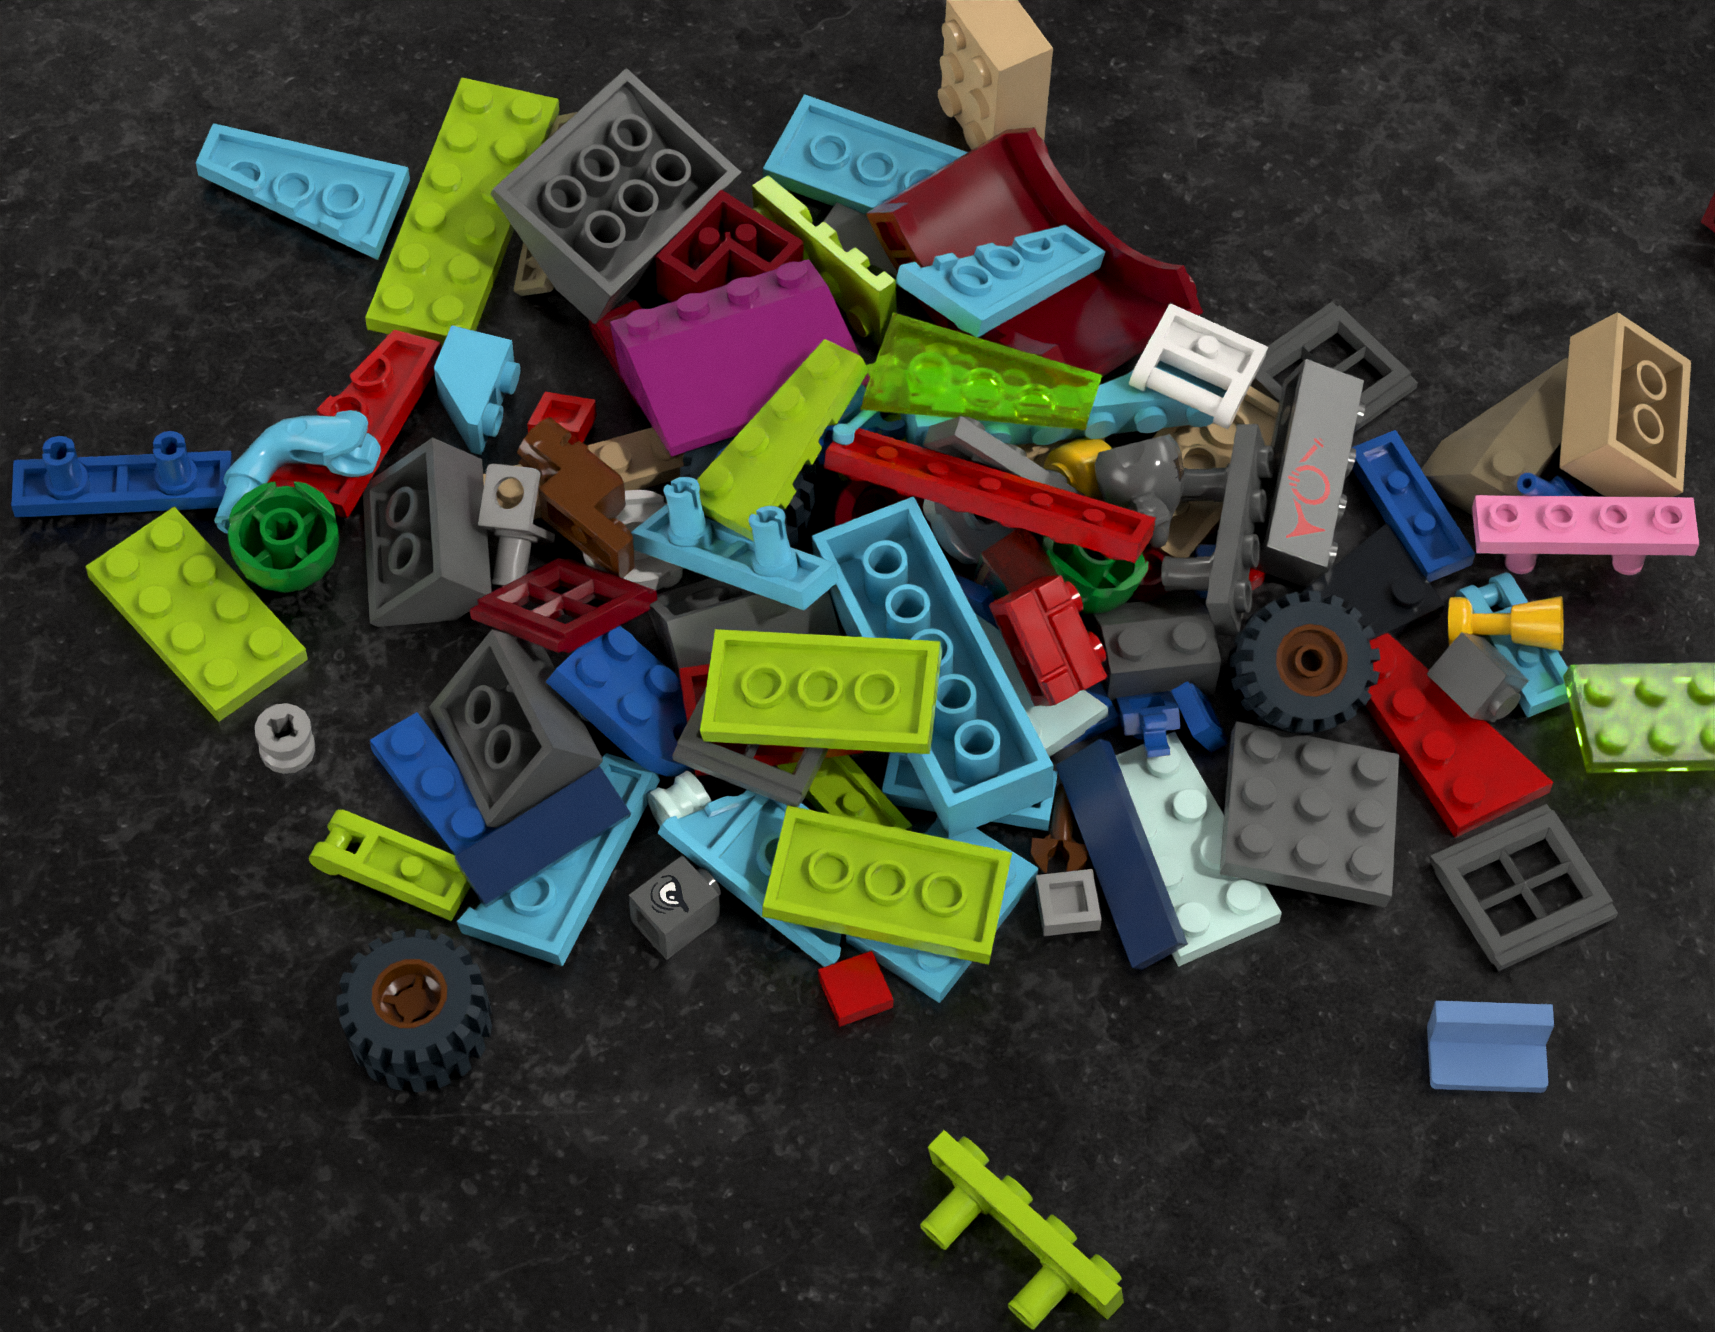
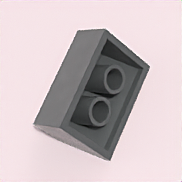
M432 437L370 480L363 492L370 624L384 627L454 621L470 612V608L478 605L477 599L492 592L487 529L478 526L484 489L481 458Z
M709 578L657 594L658 600L651 603L650 610H648L668 665L679 679V668L710 664L715 629L840 636L829 590L803 611L717 579Z
M491 630L429 706L487 826L494 828L508 824L591 772L603 761L578 711L546 683L547 679L555 671V667L545 648L517 636L496 630Z

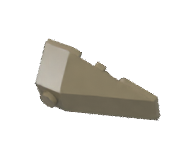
M1564 358L1441 441L1421 469L1440 498L1473 516L1472 506L1476 495L1527 496L1517 488L1518 478L1522 474L1532 473L1546 480L1560 460L1568 369L1567 358Z

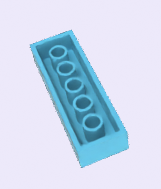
M914 496L812 535L813 555L836 563L838 582L829 589L833 608L847 636L940 641L942 658L930 754H906L948 838L1053 797L1054 765Z

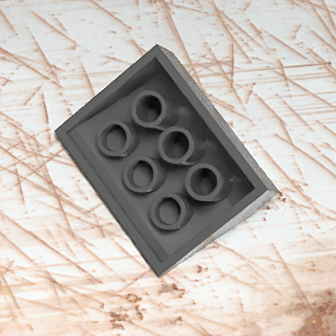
M626 68L492 190L491 196L556 290L590 321L596 324L656 267L655 256L720 190L728 194L730 193L741 171Z

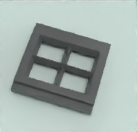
M1330 302L1267 346L1268 349L1264 361L1250 386L1280 403L1283 388L1273 377L1300 358L1303 361L1308 359L1321 364L1310 351L1336 333L1352 346L1356 352L1332 369L1344 372L1364 358L1383 376L1361 393L1360 401L1365 403V412L1357 430L1415 390L1418 382L1411 376V372L1340 305L1337 307L1333 302Z
M705 688L677 742V747L672 755L673 761L785 805L799 807L829 748L803 747L805 749L791 774L753 759L760 746L759 744H748L744 753L740 754L712 742L703 741L700 728L706 694Z
M1547 804L1431 855L1429 859L1436 877L1491 964L1496 966L1498 971L1616 918L1618 914L1612 904V898L1555 811H1551ZM1546 839L1561 864L1525 880L1509 854ZM1499 859L1515 885L1478 901L1463 875ZM1568 873L1583 898L1547 914L1531 889ZM1522 894L1537 919L1500 935L1485 909Z

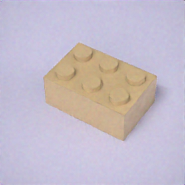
M946 0L945 23L942 24L944 51L943 56L940 57L942 85L938 90L939 102L946 115L949 117L954 116L959 122L971 150L1007 129L1035 127L1038 135L1044 141L1053 47L1018 0Z
M1618 312L1571 336L1559 468L1605 497H1674L1683 493L1691 361Z

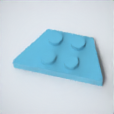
M746 789L741 795L735 797L725 796L709 802L705 809L679 819L677 816L666 819L661 825L658 834L697 866L706 869L717 882L762 917V907L787 805ZM800 803V805H799V807H798V808L808 809V808H807L806 806H804L802 803ZM762 917L823 967L835 964L839 959L841 933Z

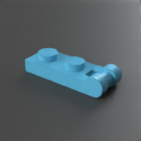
M1508 572L1491 577L1488 585L1480 588L1470 585L1457 590L1455 597H1464L1471 602L1473 613H1493L1490 607L1496 604L1504 609L1495 613H1511L1512 605L1528 602L1518 584ZM1479 635L1484 637L1529 680L1519 692L1521 695L1519 704L1527 718L1577 698L1580 687L1557 650L1515 644L1511 640V635Z

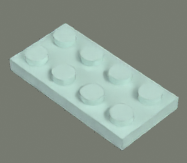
M1174 731L1166 735L1171 755L1147 758L1143 744L1116 755V758L1188 943L1187 946L1172 953L1177 965L1181 966L1278 924L1282 912L1265 883L1219 874L1224 814Z

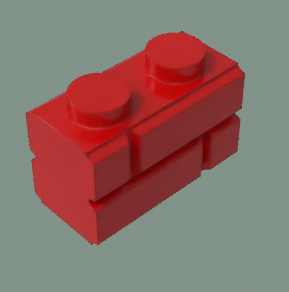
M1062 575L1041 577L1019 588L1017 591L1011 592L990 603V610L1034 706L1056 705L1074 696L1079 691L1085 690L1106 679L1107 675L1101 664L1106 661L1104 647L1093 632L1086 631L1079 612L1083 610L1081 596L1071 582H1064Z

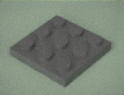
M1236 721L1230 736L1219 874L1386 907L1392 897L1399 754Z

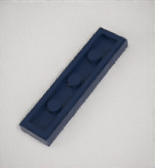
M1099 739L1056 764V768L1131 967L1143 970L1187 946L1188 943L1112 745L1109 741Z

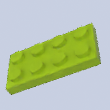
M175 506L85 566L89 579L218 722L308 660L306 648Z
M715 629L700 728L702 739L706 742L930 754L942 658L940 641Z
M787 805L762 907V917L989 965L1012 852Z

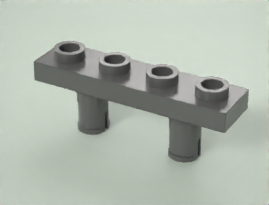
M1237 424L1231 461L1226 468H1184V487L1181 496L1183 503H1188L1189 501L1223 502L1215 552L1211 556L1195 558H1172L1171 556H1165L1162 562L1161 578L1165 591H1208L1206 605L1217 635H1237L1240 632L1243 613H1249L1252 606V587L1248 579L1250 567H1257L1259 563L1260 546L1256 531L1258 523L1265 522L1267 515V498L1264 491L1265 478H1272L1274 473L1272 446H1265L1258 424Z

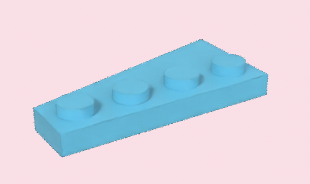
M214 123L196 161L199 176L376 260L380 256L410 181L409 168Z
M1063 225L1015 237L1012 246L1009 247L996 246L994 243L977 246L974 255L960 259L953 253L936 256L931 266L921 268L916 262L900 265L896 284L954 322L959 329L977 338L1098 270L1106 251L1068 226Z
M606 753L602 757L603 761L599 766L631 812L630 817L487 908L484 907L482 902L475 910L469 907L457 921L461 933L563 966L648 805L647 794L655 790L659 784V775L643 768L634 761Z

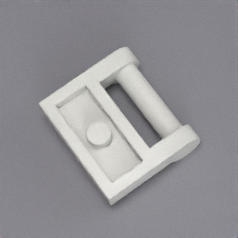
M1170 303L1131 375L1129 385L1141 391H1145L1148 387L1214 417L1213 423L1229 429L1241 402L1264 361L1268 347ZM1159 361H1162L1227 391L1224 397H1220L1156 367Z

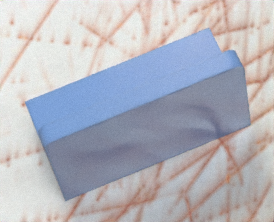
M1435 1001L1427 1024L1431 1087L1447 1090L1545 1092L1548 1086L1546 1044L1554 1027L1553 1005Z

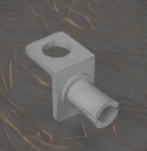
M490 464L487 467L478 526L494 532V536L499 538L493 579H491V585L501 588L527 574L532 543H537V541L554 542V533L533 524L540 481V472L537 469ZM507 479H518L524 488L522 501L512 509L502 508L497 501L498 487Z

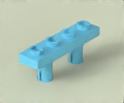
M679 477L671 481V485L667 484L663 490L667 504L631 532L635 551L803 611L838 582L836 563L790 547L783 509L775 506H764L756 510L757 515H750L749 525L752 528L753 542L730 528L704 517L699 494V483L690 477Z

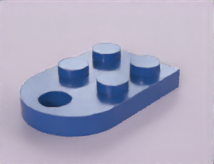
M621 626L577 648L547 679L546 683L643 768L656 774L677 777L685 771L691 773L695 771L694 768L673 761L672 757L677 747V740L674 735L680 737L687 725L680 679Z

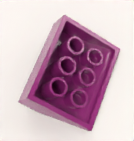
M809 259L801 262L785 263L778 267V269L750 278H737L729 282L728 285L702 293L687 294L680 297L677 301L652 309H639L631 312L626 317L610 321L620 375L671 457L738 435L824 339L859 355L828 285ZM867 373L861 384L867 388L868 392H872V381Z

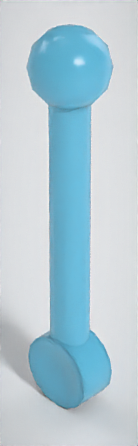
M893 384L883 385L878 392L879 397L848 424H837L834 426L833 441L841 445L853 443L855 431L884 405L894 404L898 401L900 396L898 388Z

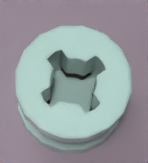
M685 771L675 777L673 786L667 789L658 787L647 794L649 808L660 827L670 817L677 816L679 819L705 809L707 803L711 802L702 784L689 771Z

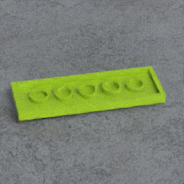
M461 77L366 314L368 330L385 334L398 330L438 341L442 347L451 325L476 331L514 232L513 226L491 196V192L548 139L555 119L559 114V101L557 98Z

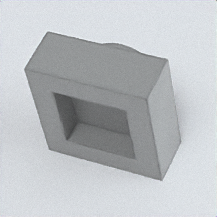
M1092 869L1036 875L1035 891L1043 936L1100 930L1101 914Z

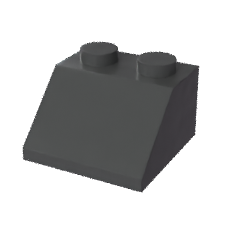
M1196 595L1125 603L1104 614L1088 615L1091 632L1099 638L1106 653V661L1101 664L1107 677L1101 683L1113 706H1116V698L1171 691L1187 681L1190 684L1193 683L1206 696L1215 695L1221 658L1210 613Z

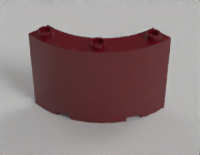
M1035 127L1003 131L866 213L880 244L897 273L900 265L916 262L923 268L933 265L936 256L953 253L960 259L974 255L977 246L994 243L996 246L1009 247L1012 246L1015 237L1063 225L1068 226L1106 251L1098 270L977 338L968 332L962 331L954 322L920 299H917L920 306L935 324L970 359L997 379L1007 374L1018 381L1019 389L1052 392L1086 388L1144 351L1170 303L1198 316L1203 313L1196 296V285L1191 276L1186 272L1184 265L1169 264L1145 256L1116 238L1106 226L1101 225L1065 183L1050 159L1047 146L1038 135Z

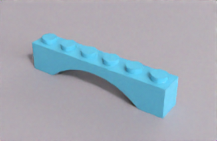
M1159 361L1156 367L1220 397H1224L1227 391L1162 361ZM957 367L908 372L903 374L898 399L901 420L904 419L906 424L905 436L907 443L927 448L923 443L929 426L958 416L970 417L984 425L987 433L1003 443L1013 445L1030 443L1049 445L1059 440L1082 438L1085 436L1090 439H1101L1110 434L1134 431L1153 433L1162 428L1186 425L1204 427L1212 424L1214 417L1148 387L1145 391H1141L1130 386L1129 381L1134 370L1102 385L1073 391L1038 392L1006 387L980 379Z

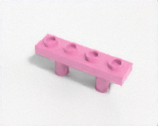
M1476 495L1472 506L1476 553L1504 554V557H1506L1504 561L1505 566L1508 570L1517 574L1531 572L1536 565L1538 554L1611 555V558H1613L1612 565L1617 572L1624 575H1634L1641 571L1646 555L1695 556L1699 546L1693 498Z

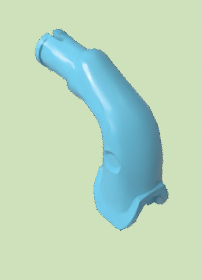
M348 410L337 412L335 416H299L282 419L268 427L224 475L223 481L226 489L214 520L219 530L228 534L230 526L229 516L235 504L245 493L263 483H268L279 467L299 463L327 466L332 473L347 477H359L372 473L377 464L381 446L376 438L367 433L369 423L367 417L360 412Z

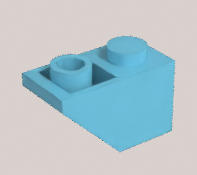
M451 325L434 366L437 394L471 453L481 455L488 437H496L500 430L503 419V406L501 404L505 394H513L517 387L520 376V364L514 362L512 340Z

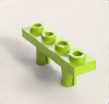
M943 1130L928 1146L932 1163L953 1181L952 1184L955 1188L920 1224L921 1229L933 1242L943 1250H946L980 1213L985 1215L989 1213L1036 1255L1043 1267L1008 1303L1009 1309L1026 1326L1034 1330L1068 1292L1073 1294L1077 1292L1107 1320L1124 1303L1122 1288L1117 1285L1122 1279L1119 1273L1101 1256L1095 1254L1089 1260L1073 1245L1077 1237L1056 1216L1050 1214L1044 1220L1029 1206L1033 1198L1015 1179L1006 1175L1001 1181L985 1167L989 1162L988 1157L971 1140L963 1136L957 1142Z

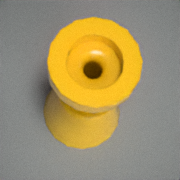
M1559 596L1512 605L1511 613H1473L1472 604L1468 599L1464 597H1450L1448 607L1449 646L1461 632L1472 635H1511V640L1515 644L1563 651V598Z

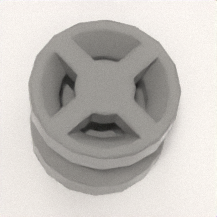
M288 703L275 704L265 709L258 716L255 723V737L259 744L260 757L265 766L274 772L287 774L295 773L305 768L312 761L315 753V741L312 735L310 719L304 710ZM291 731L288 736L281 738L275 736L282 732Z

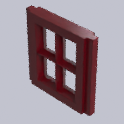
M557 558L477 599L478 605L470 608V615L473 620L558 653L561 651L569 653L650 610V604L658 599L657 592L654 589L569 558L566 560ZM559 586L572 589L562 595L552 591ZM595 598L607 602L598 608L586 604ZM530 601L541 605L532 611L521 607ZM563 615L576 618L567 624L555 620Z

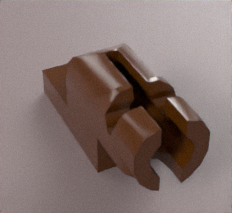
M549 417L542 420L530 430L517 451V454L522 457L518 462L523 467L537 469L540 472L539 484L541 487L538 489L541 518L610 574L624 578L635 568L633 536L630 530L620 520L616 519L626 506L625 486L621 475L593 454L586 444L579 441L574 445L568 443L571 433Z

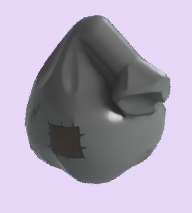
M1168 434L1099 452L1095 462V476L1099 491L1105 502L1156 517L1153 536L1148 544L1157 549L1165 546L1169 537L1170 523L1180 503L1184 487V465L1178 443Z

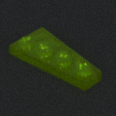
M893 313L863 397L861 410L948 418L965 416L981 421L1086 430L1102 375Z

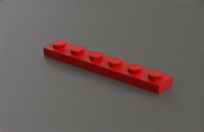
M861 428L855 431L853 443L841 445L833 441L826 449L824 468L842 473L851 480L868 481L894 489L903 496H917L943 504L956 512H969L996 520L999 524L1008 528H1022L1048 536L1057 543L1081 546L1100 552L1109 559L1126 560L1136 563L1153 536L1156 517Z

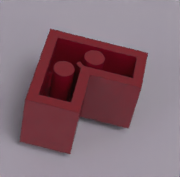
M720 190L655 256L657 293L668 301L674 302L687 294L702 293L728 285L729 282L737 278H750L778 269V267L785 263L804 261V241L725 191Z

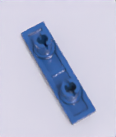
M167 431L155 437L153 442L154 454L77 457L73 441L65 436H56L44 443L43 459L14 460L11 507L15 517L168 511L174 506L177 510L219 508L226 489L223 481L224 475L234 464L232 452H187L184 437L177 432Z

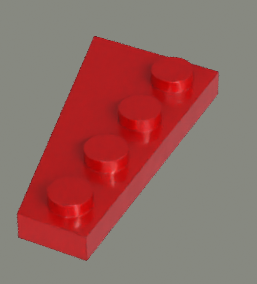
M393 330L350 374L352 382L348 387L335 397L329 396L316 409L318 416H335L337 412L352 410L360 412L367 417L369 422L367 433L376 438L381 446V452L372 473L359 477H347L332 473L327 466L299 463L279 467L268 483L276 482L277 487H295L294 481L306 483L325 495L334 507L335 515L348 518L435 373L434 366L442 349L441 343Z
M1388 632L1369 641L1371 649L1379 648L1380 660L1373 663V671L1380 673L1377 684L1371 686L1368 690V693L1372 696L1365 706L1455 838L1550 793L1553 781L1489 723L1485 720L1471 718L1427 675L1429 669Z

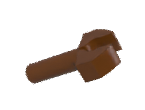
M1062 783L1058 784L1055 789L1050 834L1044 839L1032 838L1029 862L1038 867V875L1047 874L1048 860L1056 855L1057 850L1062 852V858L1067 862L1066 872L1086 869L1088 850L1085 844L1077 843L1072 837L1075 816Z

